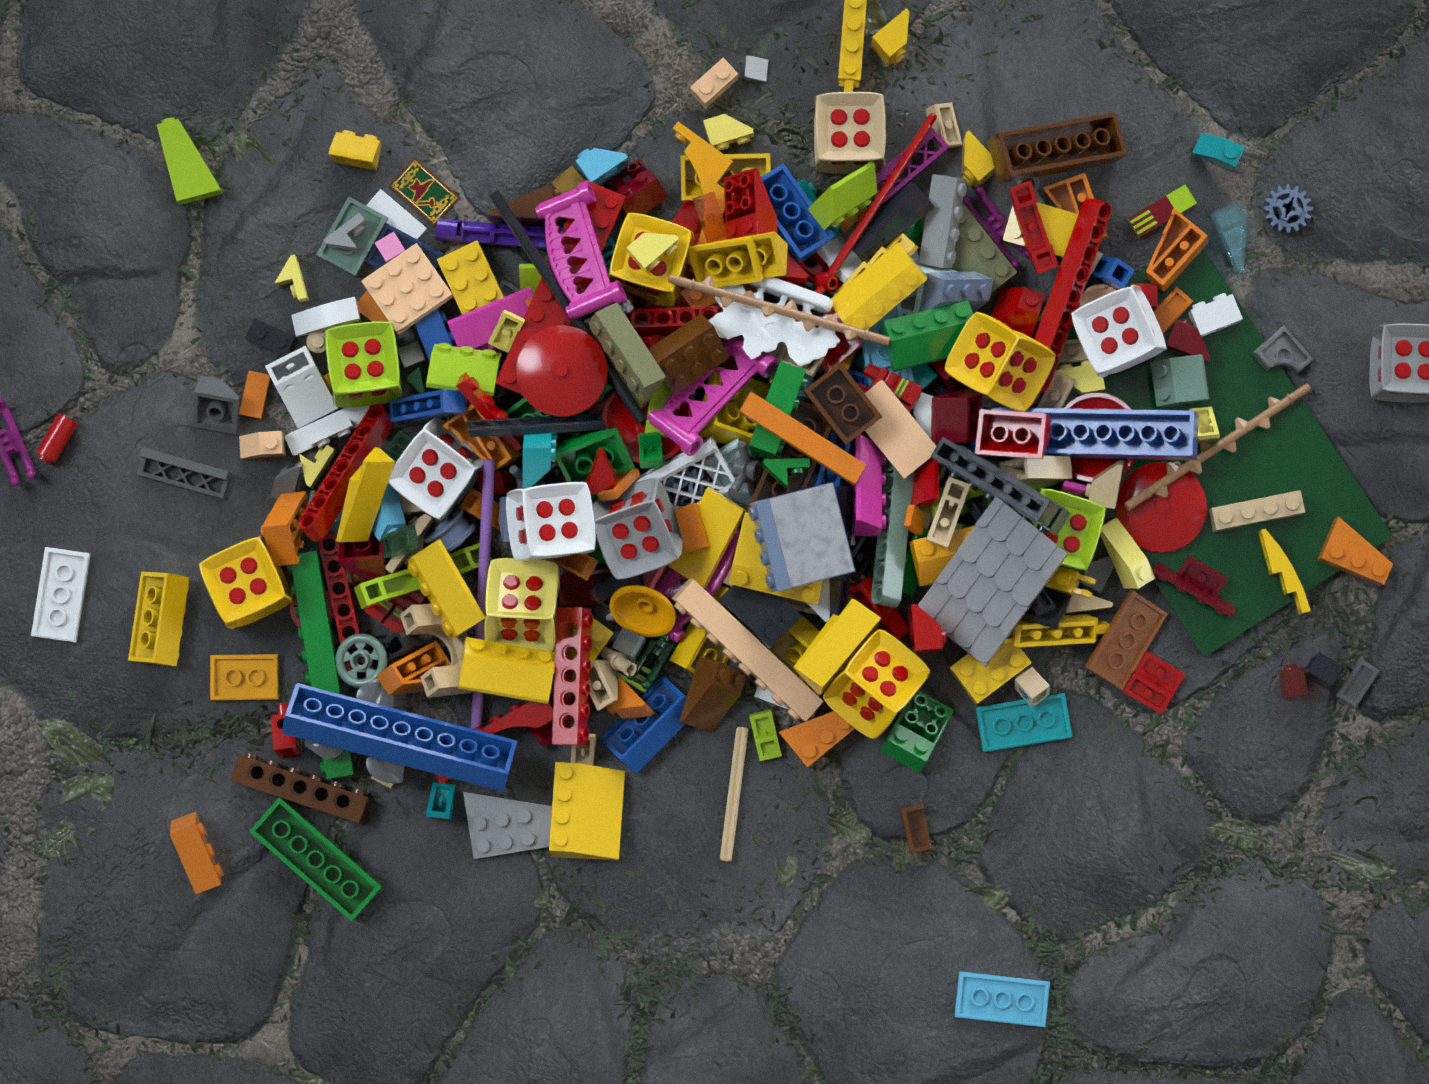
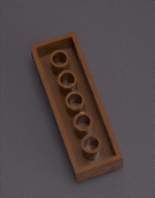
M1115 112L1000 132L987 141L999 184L1116 163L1128 154Z
M800 400L796 412L791 411L790 416L825 439L828 438L832 428L814 405ZM786 442L781 454L776 453L774 459L810 458ZM810 458V468L804 470V474H791V470H787V488H784L763 469L746 512L749 513L750 503L806 489L817 462Z

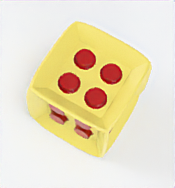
M499 558L491 561L488 570L485 600V640L554 652L560 590V572L556 563L546 560L515 561L514 558Z

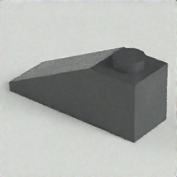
M622 628L620 632L616 630L610 641L613 643L612 648L625 654L634 661H636L647 643L645 637L625 628Z

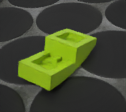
M771 709L749 714L759 760L764 761L781 757Z

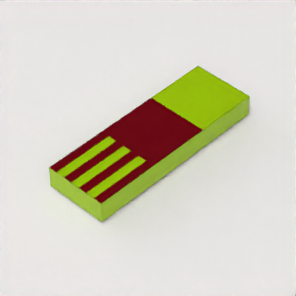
M1185 184L1128 218V222L1138 238H1141L1168 222L1173 208L1183 213L1196 205L1197 202Z

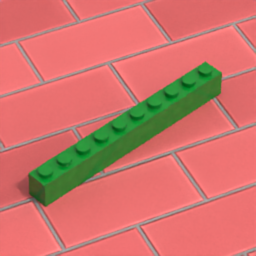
M319 551L297 554L300 558L299 564L287 565L289 574L293 573L294 582L290 583L292 596L297 597L298 605H294L296 619L300 618L301 627L298 628L300 641L304 640L305 649L302 650L303 663L308 664L309 672H305L307 686L311 685V687L342 695L340 678L335 664L336 654ZM343 750L335 758H323V761L320 762L322 775L326 774V779L354 775L355 769L352 752Z

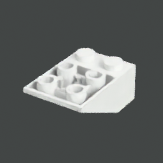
M306 346L265 366L298 429L338 409V407L334 406L332 395Z

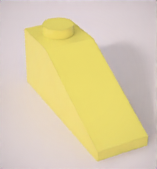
M1118 518L1105 523L1102 526L1100 535L1123 588L1139 589L1155 579L1147 557Z

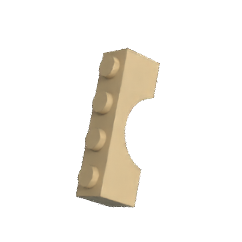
M1301 490L1214 507L1209 510L1213 533L1305 513Z

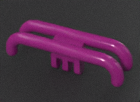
M979 185L975 188V193L991 215L986 223L972 206L967 196L963 197L962 202L1014 269L1019 267V262L1010 255L1000 242L1004 237L1008 222L988 198L984 188ZM1015 245L1024 257L1030 258L1026 247Z
M0 397V412L8 430H0V457L9 476L10 485L16 487L20 481L10 458L11 454L18 452L28 479H34L36 471L12 414L4 399Z

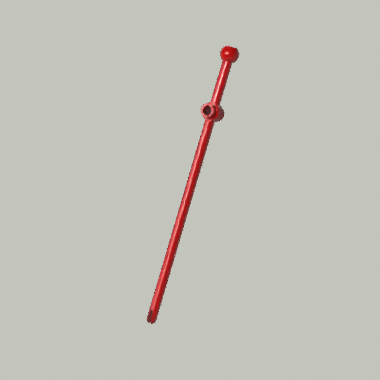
M935 113L929 114L828 271L817 273L814 276V284L817 286L814 292L823 295L825 291L837 288L838 279L835 277L836 273L937 120Z

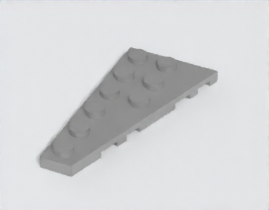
M463 792L474 859L549 847L552 806Z

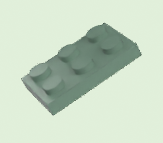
M348 196L327 236L360 213L367 223L364 226L365 229L357 236L353 234L350 236V239L359 251L328 247L323 241L316 255L356 277L385 223H387L388 217Z

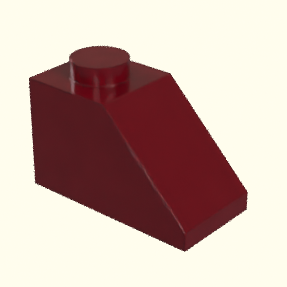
M1186 319L1176 320L1166 342L1167 349L1184 356L1201 354L1203 355L1204 364H1207L1210 355L1198 328L1194 327V323Z

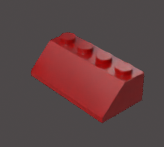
M912 604L907 611L910 650L916 655L938 654L946 644V631H941V625L918 605Z

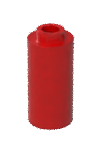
M58 413L36 450L39 453L37 458L47 464H50L51 461L56 463L78 424Z

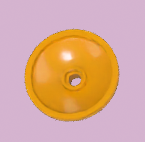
M641 585L625 586L618 589L610 600L609 608L615 621L623 628L641 636L658 637L665 635L672 630L675 624L676 612L671 602L663 594L650 587Z

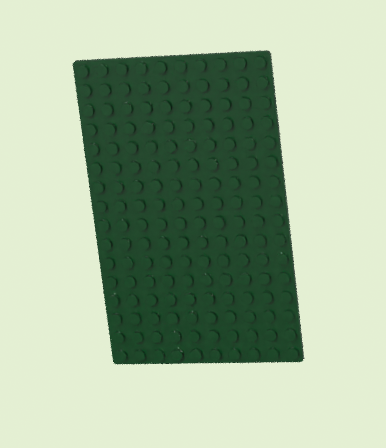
M1203 248L1164 293L1157 289V307L1177 286L1193 300L1192 304L1177 320L1186 319L1191 321L1188 313L1193 310V305L1202 301L1208 304L1214 301L1213 298L1223 293L1229 296L1233 292ZM1148 266L1131 276L1124 288L1129 287L1130 283L1152 284L1146 279ZM1233 294L1243 319L1237 324L1202 337L1210 355L1209 362L1204 364L1209 399L1174 407H1157L1150 362L1184 356L1169 349L1128 369L1103 377L1105 390L1099 393L1119 398L1132 410H1189L1212 406L1220 438L1216 441L1206 442L1213 445L1236 430V418L1239 417L1248 422L1269 408V397L1281 400L1285 398L1286 394L1294 392L1296 388L1282 367H1272L1266 371L1254 358L1252 353L1265 341ZM1073 322L1066 340L1079 339ZM1173 324L1163 334L1165 344L1167 342ZM1081 362L1066 363L1072 364V367L1081 366ZM1057 364V370H1059V366L1066 364ZM1071 389L1063 407L1081 395ZM1042 392L1041 395H1040V397L1038 398V400H1037V403H1038V404H1039V402H1040V400H1041V398H1042L1044 392ZM1302 397L1296 400L1293 405L1290 404L1269 418V429L1257 426L1235 441L1236 452L1231 453L1222 449L1201 463V474L1189 471L1202 486L1207 503L1204 524L1200 532L1190 543L1170 552H1152L1140 548L1147 557L1152 571L1157 562H1160L1178 572L1187 556L1190 555L1228 577L1217 596L1236 607L1232 617L1220 615L1212 606L1199 603L1195 596L1188 592L1183 593L1175 587L1176 585L1169 581L1164 582L1160 580L1154 573L1155 579L1153 581L1203 656L1209 655L1294 600L1293 593L1284 595L1279 574L1269 575L1258 534L1260 530L1266 529L1281 547L1292 564L1304 592H1307L1340 571L1318 561L1332 523L1338 516L1374 548L1391 537L1390 531ZM1200 443L1197 446V455L1201 453ZM1136 459L1133 465L1122 474L1120 487L1132 472L1144 465L1156 462L1173 463L1175 461L1183 465L1189 460ZM1301 490L1305 513L1302 515L1257 522L1213 533L1209 516L1211 508ZM1106 507L1112 518H1117L1116 507L1115 509Z

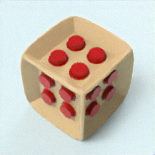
M832 92L816 95L814 99L815 170L831 174H851L871 161L875 164V171H880L885 167L886 120L884 95L874 92Z

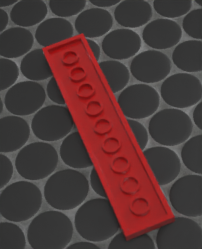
M589 182L595 193L596 202L587 205L601 253H603L626 196ZM566 220L561 234L567 231L574 220ZM565 238L562 241L563 246L566 247L565 254H570L580 240ZM571 258L568 261V264L572 267L571 273L576 274L586 262V259ZM548 261L547 265L553 273L550 261ZM542 277L524 316V324L520 331L517 332L495 382L497 386L521 396L523 394L517 382L516 366L519 354L525 343L534 334L545 328L558 325L571 326L572 324ZM579 277L575 280L574 284L578 287V294H582L587 289L591 279Z

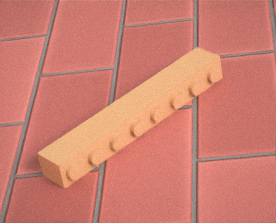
M689 578L671 598L675 602L673 606L681 614L687 613L692 618L690 622L698 630L703 628L708 633L706 637L714 645L719 643L724 648L722 652L730 660L735 658L740 663L739 668L748 676L752 674L757 679L755 683L762 690L768 689L773 694L771 698L778 705L784 704L789 709L787 713L794 720L800 719L806 722L824 702L694 579Z

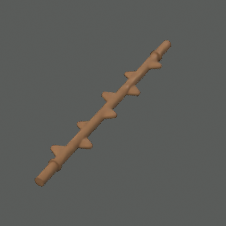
M673 274L669 276L668 283L689 288L690 291L696 290L720 297L722 307L727 308L733 302L761 309L765 317L775 313L803 322L804 329L807 332L817 325L844 333L848 341L858 337L862 338L863 341L869 340L888 346L890 337L871 332L869 329L864 330L839 323L833 314L822 318L798 311L793 300L789 301L785 306L756 299L752 291L739 294L715 287L713 277L708 276L702 282Z
M1306 383L1291 394H1286L1285 398L1281 400L1269 397V408L1248 422L1239 417L1236 418V430L1213 445L1201 442V453L1197 455V460H1189L1180 467L1171 462L1166 464L1167 475L1148 488L1142 489V492L1124 503L1125 507L1131 510L1146 499L1149 500L1154 494L1166 498L1168 496L1167 485L1189 471L1201 474V463L1222 449L1231 453L1236 452L1235 441L1257 426L1269 429V418L1290 404L1293 405L1296 400L1310 392L1311 387Z

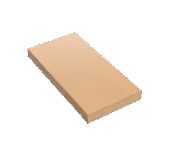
M881 379L864 393L882 415V418L865 432L905 479L931 457L936 445Z

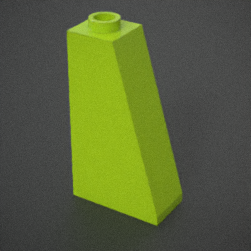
M173 117L166 118L161 121V124H157L177 203L183 205L223 194L222 189L179 119L175 120Z

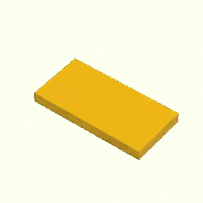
M711 487L706 488L698 504L709 547L686 553L683 543L680 557L668 564L669 567L687 579H694L702 588L707 587L746 512L745 509Z

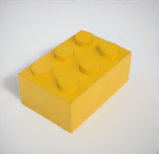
M478 240L437 259L462 315L504 297Z
M1002 644L986 667L973 656L967 654L951 666L949 670L972 701L978 704L1032 662L1020 647Z

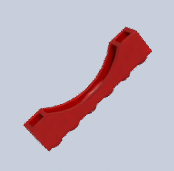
M550 696L548 704L530 701L522 706L520 702L509 708V714L504 717L502 714H499L489 720L491 722L490 725L484 728L480 725L474 728V730L494 735L512 727L528 726L542 728L553 721L554 702ZM435 774L440 784H444L453 779L450 777Z

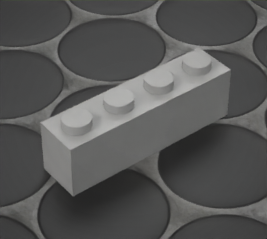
M932 174L929 200L935 208L926 214L918 264L939 268H952V264L956 260L955 245L960 235L958 229L959 220L963 215L962 201L967 191L966 179Z

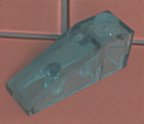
M1236 202L1214 211L1211 217L1237 277L1244 272L1246 219H1248V214L1245 207H1241L1240 203Z

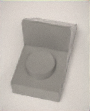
M358 213L323 240L328 247L359 251L350 239V236L352 234L354 236L360 234L365 229L364 226L367 223Z

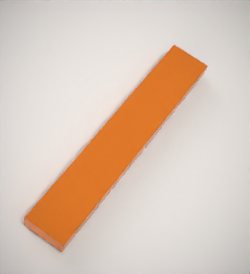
M753 392L748 394L738 411L852 485L856 484L866 466L857 458Z

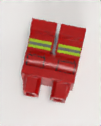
M869 363L863 375L873 380L871 385L867 387L859 382L857 383L861 390L866 393L882 379L895 396L911 405H914L923 388L921 385L881 365L878 367ZM901 402L903 406L908 410V412H910L911 407Z
M420 590L370 606L364 611L380 623H383L384 626L394 633L405 632L400 614L411 605L424 604L427 599L424 598L425 596Z

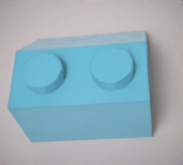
M598 148L582 151L576 160L577 168L584 179L599 186L629 165L628 156L625 153Z

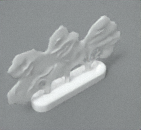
M774 277L764 278L761 282L748 283L753 288L758 289L757 292L753 293L756 299L764 301L763 293L766 292L781 298L777 305L784 306L787 300H793L795 303L803 306L802 312L812 314L811 309L822 313H829L834 304L833 300L827 296ZM742 284L719 287L739 294L746 293ZM715 296L716 301L722 307L720 297ZM737 302L731 303L727 308L722 307L723 312L717 313L713 318L709 319V322L714 326L720 338L729 340L732 337L743 335L744 345L742 348L750 359L760 356L763 351H773L779 342H784L788 348L789 357L798 366H803L812 360L826 356L828 349L836 347L837 343L840 342L834 330L819 326L807 332L802 321L795 322L793 318L775 313L765 317L761 309Z

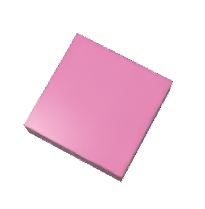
M395 232L375 242L386 263L405 251Z

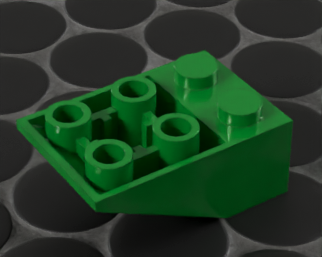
M918 690L904 706L880 752L920 773L954 710Z

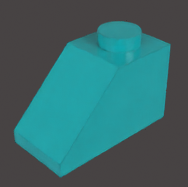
M1201 133L1192 154L1233 172L1245 147L1223 137Z

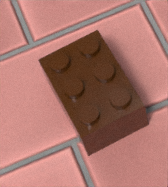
M702 314L648 349L666 376L662 385L673 396L729 359L714 326Z
M841 363L837 364L804 390V394L845 446L882 418V415Z

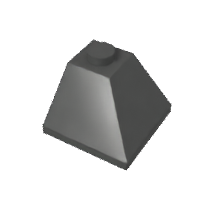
M200 376L194 390L192 427L236 435L239 396L222 379Z

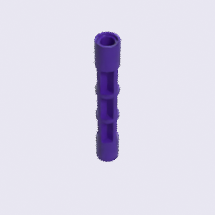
M438 218L436 241L472 243L478 240L479 244L522 248L507 224ZM522 226L537 249H547L545 227Z

